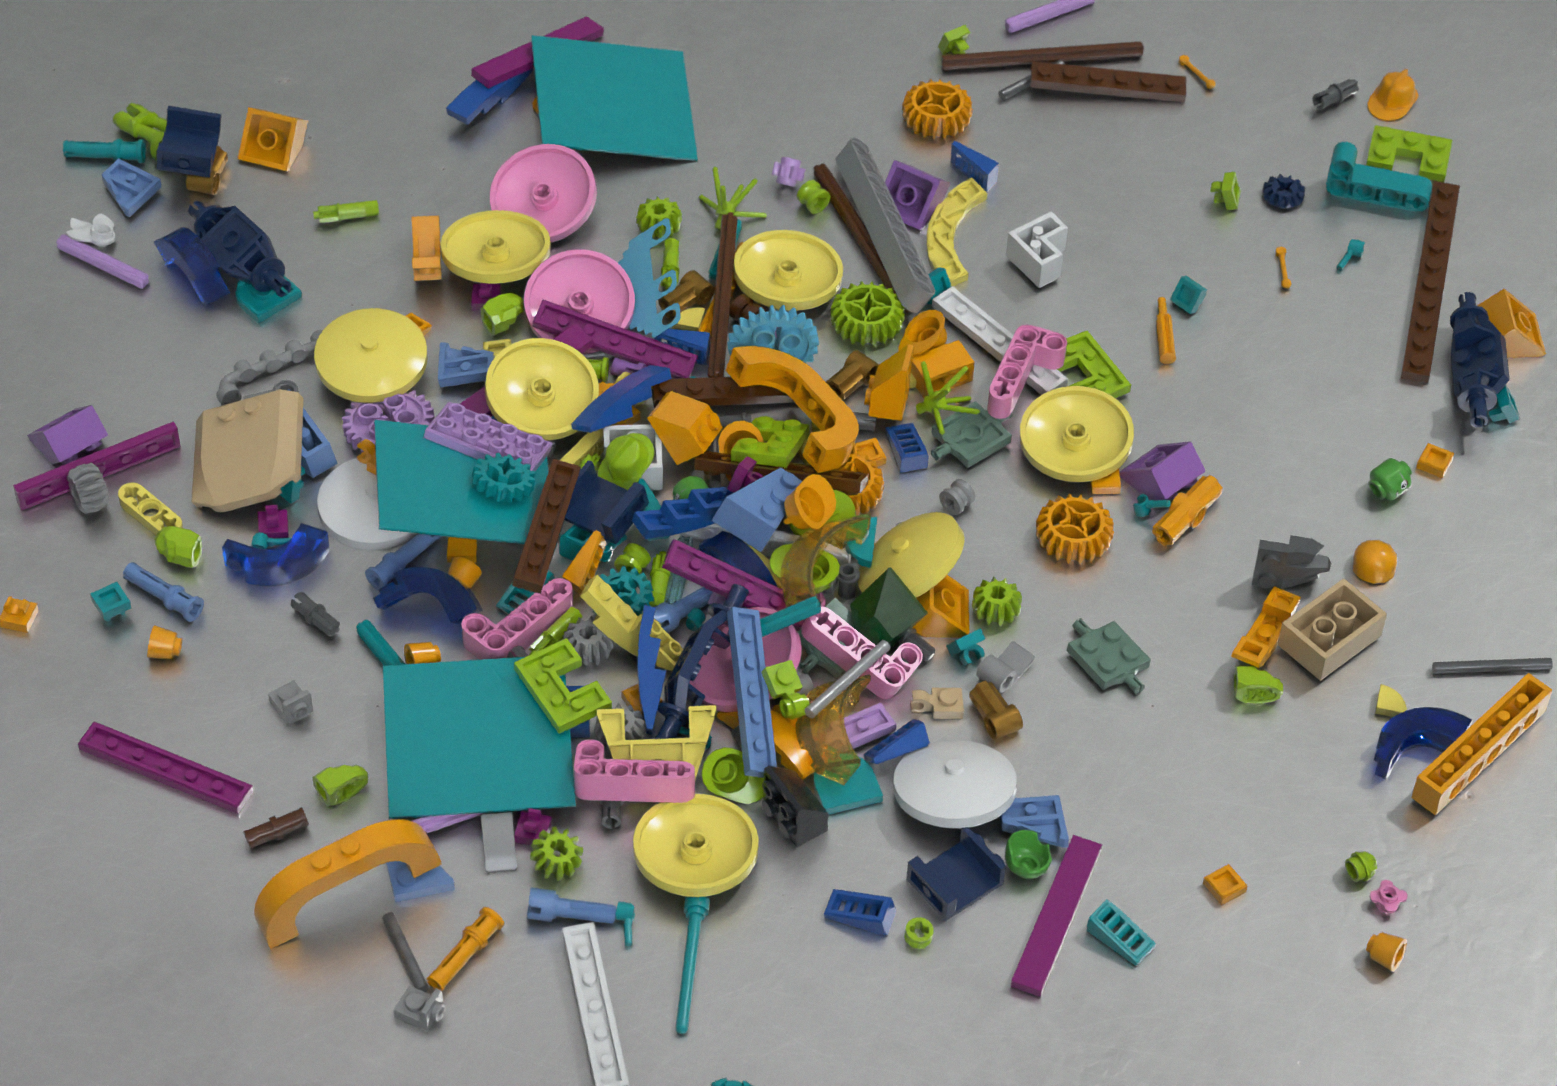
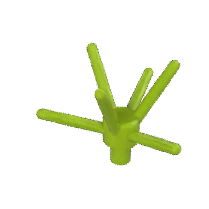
M713 167L718 205L704 195H700L699 199L716 210L715 215L718 217L714 226L716 230H721L722 215L728 214V212L734 213L733 215L737 217H767L766 213L736 211V207L758 182L756 178L744 190V186L740 184L728 202L726 187L720 185L718 168Z
M924 361L921 362L928 395L925 396L923 402L916 404V410L919 414L925 412L934 414L941 435L945 433L939 411L947 410L968 414L980 413L979 409L947 405L971 401V396L945 397L951 392V387L968 371L967 366H964L939 391L934 392L927 364Z

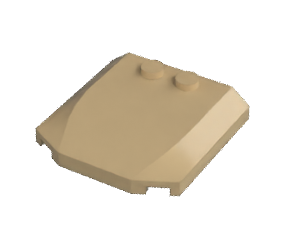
M280 389L208 409L201 413L196 420L191 500L197 508L202 509V506L212 508L216 512L230 511L274 499L282 493L281 488L291 480L294 483L301 480L304 398L299 392Z

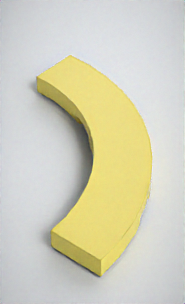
M973 178L962 182L948 193L943 202L936 206L928 224L926 246L932 271L938 267L945 268L953 287L968 280L969 275L958 259L954 249L956 229L971 209L987 200V192Z

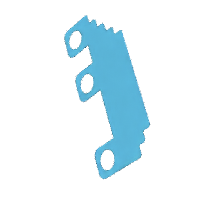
M668 218L663 219L630 240L628 243L629 248L623 253V259L617 262L628 274L634 289L635 310L630 330L637 327V332L644 330L645 335L651 332L652 338L677 324L681 318L678 303L672 304L658 314L656 309V301L673 291L677 285L676 272L674 270H670L653 281L650 249L669 237L671 229ZM665 225V234L660 239L654 240L653 233L655 229ZM666 277H671V286L666 291L660 292L658 290L660 282ZM675 310V319L670 324L663 325V316L668 311Z

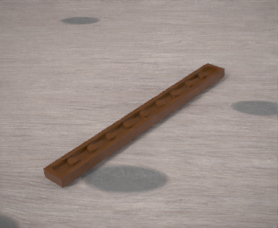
M1438 181L1433 182L1400 379L1422 383L1429 382L1460 185Z

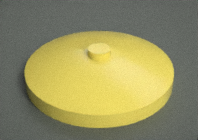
M505 210L483 211L465 216L450 225L441 238V256L447 268L464 279L480 283H507L532 275L541 263L549 258L551 251L549 233L539 221L522 213Z
M773 230L757 234L746 240L739 247L734 259L733 273L739 288L754 301L767 307L773 305L775 309H780L782 305H785V310L790 311L792 308H796L797 311L820 306L836 295L842 283L843 264L838 253L828 243L816 236L794 230Z
M380 308L355 310L336 318L321 332L314 350L316 371L322 383L334 394L344 399L361 403L383 402L387 397L406 393L422 377L428 359L426 340L419 327L400 313Z
M546 338L525 339L504 348L491 362L485 381L486 402L498 422L514 425L517 429L529 434L539 435L546 441L561 439L576 433L578 430H573L571 423L599 396L597 375L590 362L575 348L563 342Z
M1067 386L1048 391L1036 398L1028 406L1021 419L1020 444L1024 455L1036 469L1058 480L1088 482L1106 477L1124 464L1133 447L1134 426L1129 412L1116 398L1095 388Z
M942 512L924 513L905 520L889 530L874 544L871 568L862 565L859 567L860 577L857 581L859 589L863 593L891 567L916 598L937 585L957 563L965 542L963 530L952 516Z
M695 794L691 801L684 803L660 802L642 816L634 832L633 852L640 872L655 886L676 895L705 897L725 892L740 884L750 874L758 857V833L751 818L736 804L713 795Z

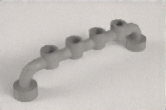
M323 330L313 332L310 337L311 342L303 345L298 340L289 341L283 353L276 355L273 350H265L260 354V361L252 365L245 359L236 362L234 371L224 376L220 381L219 389L216 393L220 404L223 406L241 400L242 395L234 383L239 381L248 383L259 373L265 371L274 373L285 363L290 361L300 363L305 360L308 354L314 353L316 341Z

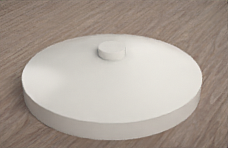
M357 458L335 468L323 481L317 498L319 518L325 530L340 543L362 550H384L402 545L418 534L379 530L377 475L367 471V464L359 462Z
M945 740L928 744L929 746L912 751L904 756L894 771V795L900 807L915 819L938 827L967 828L985 824L1005 813L1016 797L1017 776L1011 762L997 750L976 742Z

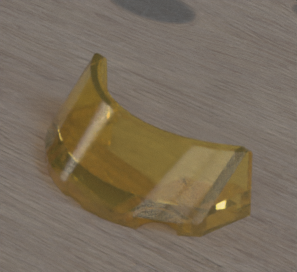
M870 514L826 522L818 530L811 528L793 543L785 555L780 575L783 599L787 607L812 596L818 598L815 593V585L813 584L814 565L828 544L843 549L847 542L856 540V544L862 545L869 536Z
M869 674L858 677L814 718H809L805 714L797 718L795 724L800 748L807 750L813 759L810 765L818 775L842 785L846 784L859 768L861 762L846 733L844 709L847 703L851 707L857 705L860 700V694L871 681V675ZM836 681L823 683L807 694L809 703L811 704Z

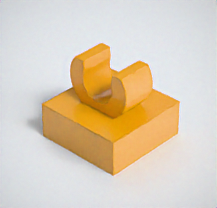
M8 596L0 615V627L28 633L39 611L37 603Z

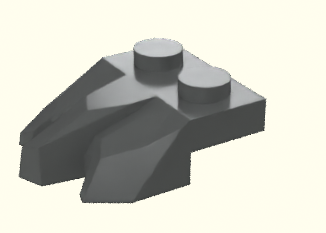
M1290 535L1289 544L1260 540L1252 585L1267 589H1273L1274 586L1286 589L1318 579L1319 573L1330 571L1331 561L1329 557L1318 554L1324 545L1312 538Z

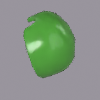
M1019 830L1014 832L1009 837L1005 847V863L1019 877L1035 879L1045 874L1051 865L1052 858L1049 845L1041 844L1038 840V834L1034 831Z

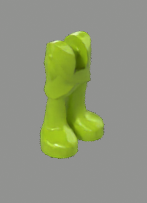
M131 102L127 106V113L119 111L114 114L113 123L119 129L131 134V136L147 140L151 144V156L157 161L158 144L163 141L167 119L159 117L155 112L149 111L142 105Z

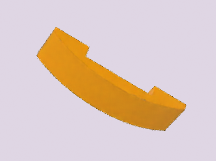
M1274 586L1263 603L1261 613L1247 635L1242 636L1231 657L1257 668L1263 666L1278 645L1282 623L1294 615L1301 597Z
M771 710L775 751L781 755V764L787 769L795 770L803 780L822 767L824 759L797 728ZM719 711L717 713V718L733 730L739 725L738 712Z

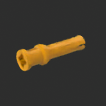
M483 907L479 911L480 916L471 926L464 928L459 943L426 978L428 984L434 990L439 989L443 991L451 979L468 962L470 957L477 950L484 949L488 945L487 940L496 930L503 928L505 925L504 921L497 912L489 907Z

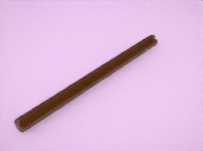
M1137 41L951 54L941 57V66L944 70L1032 64V61L1050 63L1058 60L1064 62L1135 57L1143 55L1144 46L1142 42Z
M824 163L815 165L813 174L819 184L830 193V201L887 289L893 288V292L896 294L862 219L827 165ZM904 307V314L910 312Z
M732 212L723 214L721 219L708 377H724L738 221L737 216H734Z

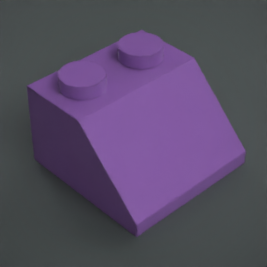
M897 160L893 161L885 180V184L903 222L918 230H922L930 221L936 206L943 202L950 186V182Z
M89 405L75 408L27 436L51 464L61 462L65 465L78 458L76 453L86 448L87 452L102 445L101 439L108 436V433L93 406Z
M1189 441L1157 445L1119 473L1125 482L1140 494L1147 495L1149 500H1172L1178 495L1177 491L1195 484L1198 481L1197 477L1206 470L1192 442Z

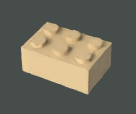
M1343 578L1282 623L1278 646L1321 681L1382 636L1387 613Z

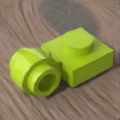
M792 660L765 667L761 673L772 699L779 697L783 699L779 703L781 714L785 718L789 717L790 719L804 716L805 708L810 703L805 694L796 693L803 686Z

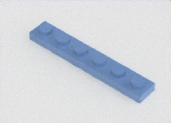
M731 607L727 611L744 773L746 776L764 778V768L767 766L777 767L768 687L761 673L765 668L760 615L759 610Z

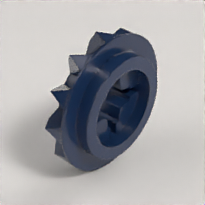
M1279 174L1277 178L1270 176L1268 182H1264L1262 193L1265 200L1271 205L1279 208H1292L1303 202L1305 187L1301 185L1299 179L1293 180L1291 175L1283 177Z

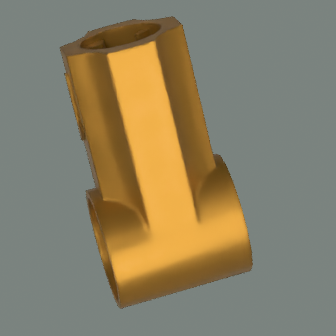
M217 146L210 178L187 174V189L215 195L220 184V174L228 161L227 152L223 151L220 146Z
M691 270L681 278L679 285L673 291L658 299V305L663 311L672 304L678 303L680 312L688 309L695 303L699 306L705 305L712 299L715 293V286L698 272ZM670 310L665 315L668 318L675 317L676 311Z
M855 350L846 359L844 367L827 380L826 383L844 400L862 384L869 385L870 375H876L879 364L860 351Z
M982 681L976 684L970 691L969 698L982 715L986 731L993 740L1023 728V720L1017 707L1013 704L1008 705L992 682Z

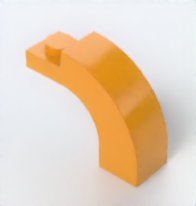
M439 215L413 216L412 269L414 281L442 280Z

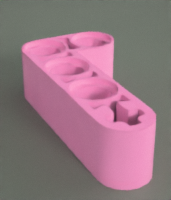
M1022 325L1017 328L989 388L987 411L992 417L1003 419L1011 415L1033 365L1052 370L1059 369L1064 365L1067 347L1066 337L1060 333L1033 325Z
M562 578L549 581L543 586L541 594H533L497 624H494L487 617L479 613L465 616L461 623L464 647L480 660L507 658L509 652L516 657L517 655L512 651L513 648L522 646L526 650L543 631H546L571 606L573 607L572 584Z
M821 606L822 611L819 614L809 617L804 621L801 627L802 635L809 643L847 672L876 645L833 611ZM838 641L843 642L846 646L841 645ZM903 643L891 657L885 653L856 680L876 696L882 699H891L921 663L922 652L913 643ZM885 678L891 680L893 684L889 683Z
M592 739L584 740L576 747L574 762L575 795L583 800L684 803L691 801L695 796V768L692 764L684 761L604 759V745L601 742Z

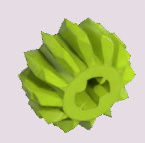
M658 196L655 200L647 198L645 204L639 205L636 224H638L639 230L643 233L663 219L668 218L671 229L668 238H672L673 233H679L682 213L677 202H670L669 197L664 200L659 199ZM661 225L657 227L653 233V238L658 237L660 239L666 232V226Z
M995 577L992 578L991 582L982 580L980 586L975 588L972 600V608L974 612H977L978 620L986 619L988 625L992 622H997L1000 627L1003 621L1011 624L1014 617L1018 616L1021 612L1022 595L1021 592L1017 591L1016 583L1008 584L1006 578L1002 581H997Z
M556 826L551 828L550 834L543 830L538 836L539 839H534L531 847L534 851L530 854V860L537 862L534 866L535 871L545 870V879L549 878L551 873L555 875L557 881L562 880L563 874L571 877L575 872L574 868H579L582 863L580 856L584 852L583 847L576 846L579 841L578 836L568 837V828L564 829L562 834L558 832ZM554 850L560 852L559 857L553 855Z

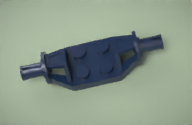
M201 201L193 202L198 210L191 205L189 206V215L196 219L194 222L196 244L230 277L251 284L259 292L273 290L279 297L287 295L281 287L290 292L291 283L283 278L285 266L277 258L270 238L236 206L221 207L219 205H212L206 207Z
M1464 292L1465 301L1463 294H1460L1458 297L1460 307L1450 315V325L1453 329L1451 363L1454 395L1457 397L1459 407L1463 411L1470 413V424L1473 427L1481 428V418H1483V424L1486 426L1489 421L1487 411L1495 406L1497 394L1510 380L1506 339L1490 322L1487 311L1476 305V295L1472 292Z
M733 584L723 605L718 603L710 604L707 611L712 618L689 636L664 686L665 702L660 703L657 710L666 719L655 739L676 738L682 726L689 728V710L686 711V702H692L691 706H701L705 695L689 682L694 681L701 669V665L698 662L703 655L706 656L712 645L722 649H727L730 646L729 630L725 634L718 628L723 624L728 626L727 611L731 607H742L750 593L745 587Z

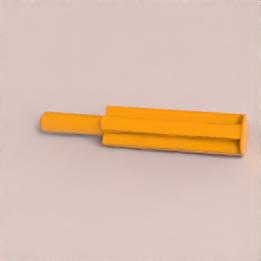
M1159 297L1157 299L1159 314L1157 315L1156 326L1160 362L1172 364L1176 361L1172 318L1167 313L1166 298Z

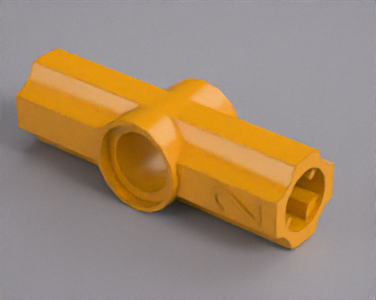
M1211 475L1202 476L1186 494L1180 492L1174 498L1168 512L1153 526L1152 533L1159 543L1164 546L1168 544L1173 545L1189 527L1194 529L1201 523L1207 509L1222 494L1223 487L1219 484L1218 479Z

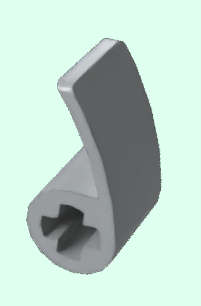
M1012 641L998 658L992 654L988 655L979 665L976 676L983 681L992 682L996 689L1003 693L1029 668L1035 656Z
M512 812L481 815L486 872L516 870Z

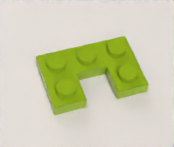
M1375 125L1366 165L1392 170L1395 155L1421 160L1418 176L1426 177L1432 181L1444 182L1453 139Z
M1088 330L1066 338L1067 347L1064 365L1057 370L1061 372L1078 365L1087 377L1069 386L1095 388L1114 398L1130 393L1131 383Z
M768 416L755 418L752 424L759 429L763 441L768 442H758L754 438L739 439L731 450V461L742 462L748 456L757 461L756 464L787 468L808 438L810 424H802L800 421L793 419L778 421Z
M567 638L514 662V670L559 734L596 717L597 709H612L611 699L597 680L570 693L560 679V676L582 666L581 657Z

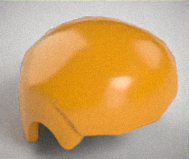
M1367 540L1357 546L1353 557V572L1363 581L1373 584L1385 583L1394 577L1397 567V553L1390 544L1381 540Z

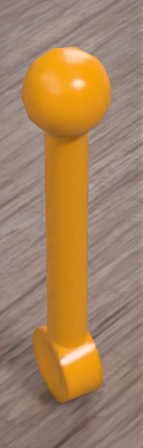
M1187 55L1179 57V64L1186 65L1205 82L1208 89L1215 87V81L1208 79L1191 64Z
M1280 246L1276 248L1275 255L1280 260L1283 278L1281 286L1284 289H1288L1291 287L1292 282L1288 279L1285 263L1287 250Z

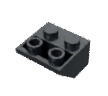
M774 766L765 767L764 782L762 783L763 800L761 804L767 816H773L782 835L786 839L790 838L794 845L798 847L827 832L829 813L796 771Z

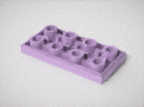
M450 402L445 405L431 422L424 434L425 439L475 459H485L486 454L495 457L496 453H500L502 457L510 454L514 458L513 460L521 458V464H530L531 471L538 469L551 452L553 444L544 440L539 435L526 433L517 429L514 425L503 424L491 419L486 414H478L466 409L461 404Z

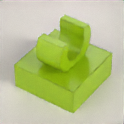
M962 25L944 33L938 48L942 54L952 51V54H965L964 51L969 50L966 40L970 31L966 25Z
M1226 172L1224 173L1223 182H1212L1210 191L1217 192L1214 195V203L1225 202L1227 210L1238 209L1241 189L1236 173Z

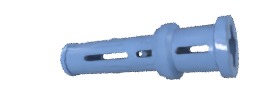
M416 534L396 552L386 553L382 561L375 567H369L365 570L368 582L379 591L384 590L392 578L395 576L399 577L404 573L405 566L442 536Z
M134 562L129 563L123 571V578L134 583L141 589L163 601L164 607L181 613L188 622L196 620L204 608V600L199 596L193 597L189 595L182 586H172Z

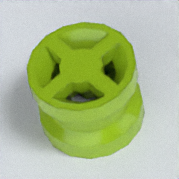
M815 180L805 182L797 193V200L801 204L807 205V209L813 214L823 211L831 199L830 193L825 189H821L820 184Z
M629 543L624 548L623 554L619 555L614 561V566L618 572H620L622 566H625L627 572L637 568L638 573L641 574L642 568H646L651 562V557L641 545Z

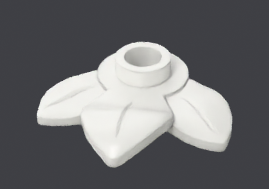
M102 213L96 215L92 223L71 218V230L66 232V235L73 240L92 242L99 247L108 246L115 241L114 223Z

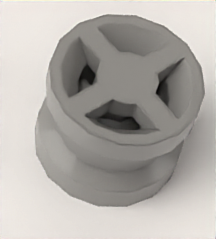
M956 479L951 484L950 489L946 488L939 494V499L946 511L952 515H959L964 510V506H970L975 501L976 496L974 490L966 481Z

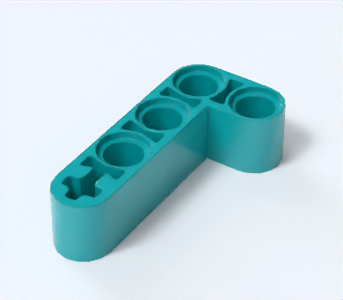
M1339 142L1335 145L1326 182V189L1330 194L1414 212H1421L1428 208L1433 188L1432 182L1428 178L1356 164L1357 148L1355 145L1349 142Z

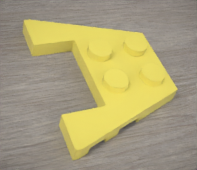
M716 705L689 706V738L625 740L624 709H597V718L613 759L688 762L695 768L696 782L716 715Z

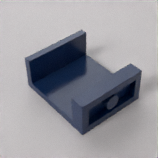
M168 106L167 125L163 141L158 144L156 169L210 178L221 133L222 114Z
M588 460L580 469L565 521L590 533L597 530L601 532L605 540L616 545L632 526L634 513L644 511L648 506L649 500L645 487L634 482L626 490L597 476L593 462Z
M967 827L961 828L960 842L928 863L925 864L918 856L908 861L906 880L947 921L1003 885L1006 866L1003 859L998 854H994L985 845L983 838L978 833H973Z

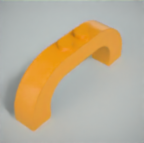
M760 346L733 348L725 371L740 387L765 385L784 392L821 430L810 433L802 454L817 473L831 471L844 465L851 454L858 435V421L852 410L819 374L803 361L779 350Z
M409 820L378 822L357 830L282 869L262 889L254 907L256 922L269 948L272 949L299 936L295 925V918L299 910L308 901L384 863L399 861L404 862L413 878H416L442 865L439 854L423 827Z

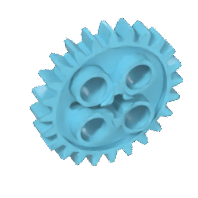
M771 305L767 312L762 307H759V314L757 315L749 311V319L740 317V325H733V333L728 334L729 342H727L729 355H731L735 347L760 346L782 351L806 363L813 362V354H818L817 346L819 345L817 328L813 326L812 319H806L804 312L797 315L796 308L786 312L785 305H782L779 311H775L774 306Z

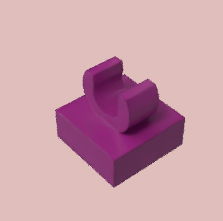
M473 283L472 311H481V308L488 300L501 295V284Z
M747 456L740 462L727 489L736 492L764 477L753 471L757 461Z
M277 505L265 506L266 511L258 512L259 532L266 534L268 538H289L287 509L278 510Z
M529 808L528 812L522 811L514 834L515 843L531 846L534 839H539L538 836L541 831L545 830L549 833L552 826V816L542 815L541 810Z

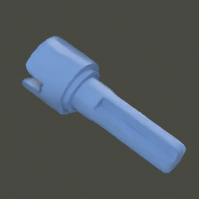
M702 587L673 604L663 602L655 606L654 619L660 623L667 633H670L679 627L680 620L686 617L693 608L700 609L707 605L713 591Z
M532 887L530 889L526 919L552 922V919H555L557 916L610 924L615 921V905L559 898V894H556L554 890Z

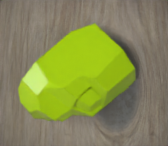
M506 293L494 297L484 304L481 308V319L484 327L492 336L509 330V326L515 323L517 316L524 311L523 298L513 293Z
M175 526L163 527L154 539L157 550L160 554L165 555L168 562L190 568L197 566L202 555L203 544L201 536L192 530Z
M1235 666L1233 681L1235 699L1243 703L1263 704L1276 701L1283 695V684L1279 678L1273 677L1267 671L1257 670L1255 666Z
M359 765L327 767L312 777L313 786L327 806L340 805L354 797L368 783V773Z

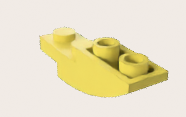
M598 575L594 576L588 581L580 595L597 613L592 623L616 644L638 657V640L643 613L637 616L632 608L612 590L609 584L605 583ZM654 619L650 637L661 639L656 666L672 671L683 649L661 627L660 623Z

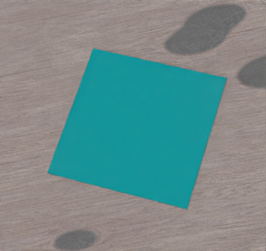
M531 36L542 144H556L578 150L698 161L683 51Z
M374 420L379 530L525 544L549 472L547 457L535 471L536 482L529 498L523 496L521 502L515 498H512V503H508L506 499L498 502L494 496L485 497L486 492H478L476 490L477 485L472 484L473 477L471 476L474 464H477V459L425 439V430L429 425Z
M524 657L383 666L389 819L528 810L529 808L576 807L570 729L560 734L557 732L514 670V662ZM566 674L560 676V679L566 686Z

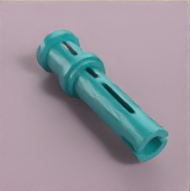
M116 139L113 142L64 140L63 152L66 153L63 155L64 157L113 158L114 161L117 159L138 160L139 163H144L146 160V142L143 139H139L138 142H125L122 139Z

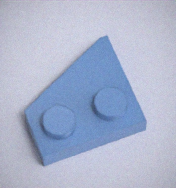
M117 159L102 173L103 183L127 217H131L162 187L160 178L121 159Z
M440 343L438 382L440 387L486 381L488 368L495 358L494 353L486 350H474L466 346H462L461 350L450 348L448 343Z
M1059 795L1015 798L1009 809L999 816L1002 831L1009 833L1019 830L1034 831L1038 834V840L1062 848L1068 847L1069 837Z
M393 861L386 863L395 902L455 890L453 878L441 866L413 878L404 862Z

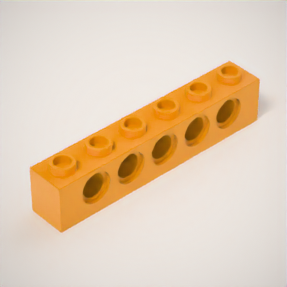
M1527 673L1417 776L1411 798L1436 816L1546 712L1553 689L1530 673Z

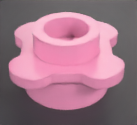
M1390 880L1381 881L1380 887L1370 893V900L1375 903V906L1380 911L1385 913L1396 912L1400 903L1405 902L1408 897L1406 891L1399 890Z

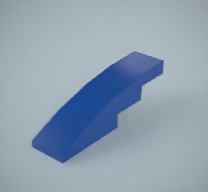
M533 68L490 88L475 80L446 107L447 115L469 125L480 112L486 115L497 102L503 104L534 71Z
M649 365L628 375L590 403L571 423L572 429L592 433L633 417L631 405L652 398L651 386L671 379L670 368Z
M727 487L693 489L688 499L665 500L660 510L635 512L632 522L644 539L672 536L715 524L711 520L725 498L734 492L728 490Z
M644 605L638 640L637 678L639 703L646 726V733L652 735L666 671L655 669L661 639L650 637L656 607Z

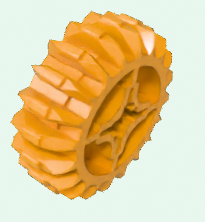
M941 78L938 82H933L929 79L928 83L920 81L918 86L912 85L911 90L906 91L904 102H902V116L904 122L907 123V127L913 129L914 134L922 133L923 138L932 136L934 140L936 137H942L945 140L947 135L955 138L956 133H963L964 128L968 127L973 111L971 97L967 95V90H961L960 84L953 86L951 80L945 83L941 81Z
M857 450L854 454H850L844 465L837 468L869 474L868 485L861 493L847 495L855 505L856 519L859 513L867 515L870 509L876 508L878 502L881 501L884 490L883 473L878 468L876 461H870L868 455L860 457Z
M1069 493L1065 499L1058 495L1055 501L1049 500L1046 507H1042L1036 519V536L1039 540L1040 548H1046L1047 556L1055 554L1057 561L1064 558L1069 564L1072 560H1077L1081 565L1083 559L1092 562L1094 556L1101 558L1104 551H1108L1114 535L1113 518H1110L1109 510L1103 509L1102 502L1094 504L1093 497L1086 500L1083 499L1082 494L1075 498Z

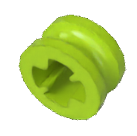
M917 917L911 919L906 924L904 935L906 943L918 949L927 947L932 942L933 925L925 918ZM915 929H921V932L924 934L923 937H917V934L914 933Z

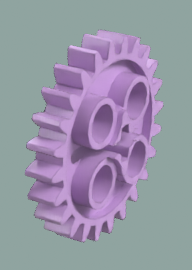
M415 390L408 394H396L392 397H387L383 402H351V409H345L346 416L342 417V427L347 443H352L353 449L356 450L359 449L357 444L364 439L370 440L375 445L374 420L430 425L435 419L434 409L431 408L430 401H425L424 395L417 396Z

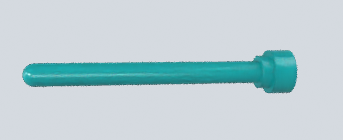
M686 896L684 902V913L689 921L675 1027L679 1034H685L689 1027L701 921L709 913L710 900L706 896Z

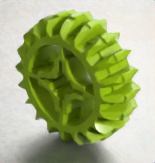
M861 281L858 286L850 283L848 289L842 288L840 294L835 295L830 312L832 326H834L836 333L841 334L843 340L850 338L852 345L860 342L862 347L866 343H871L874 347L877 342L885 345L887 339L893 340L894 336L900 333L905 319L904 306L901 304L897 294H894L893 288L885 289L883 283L876 286L873 281L870 284H864Z

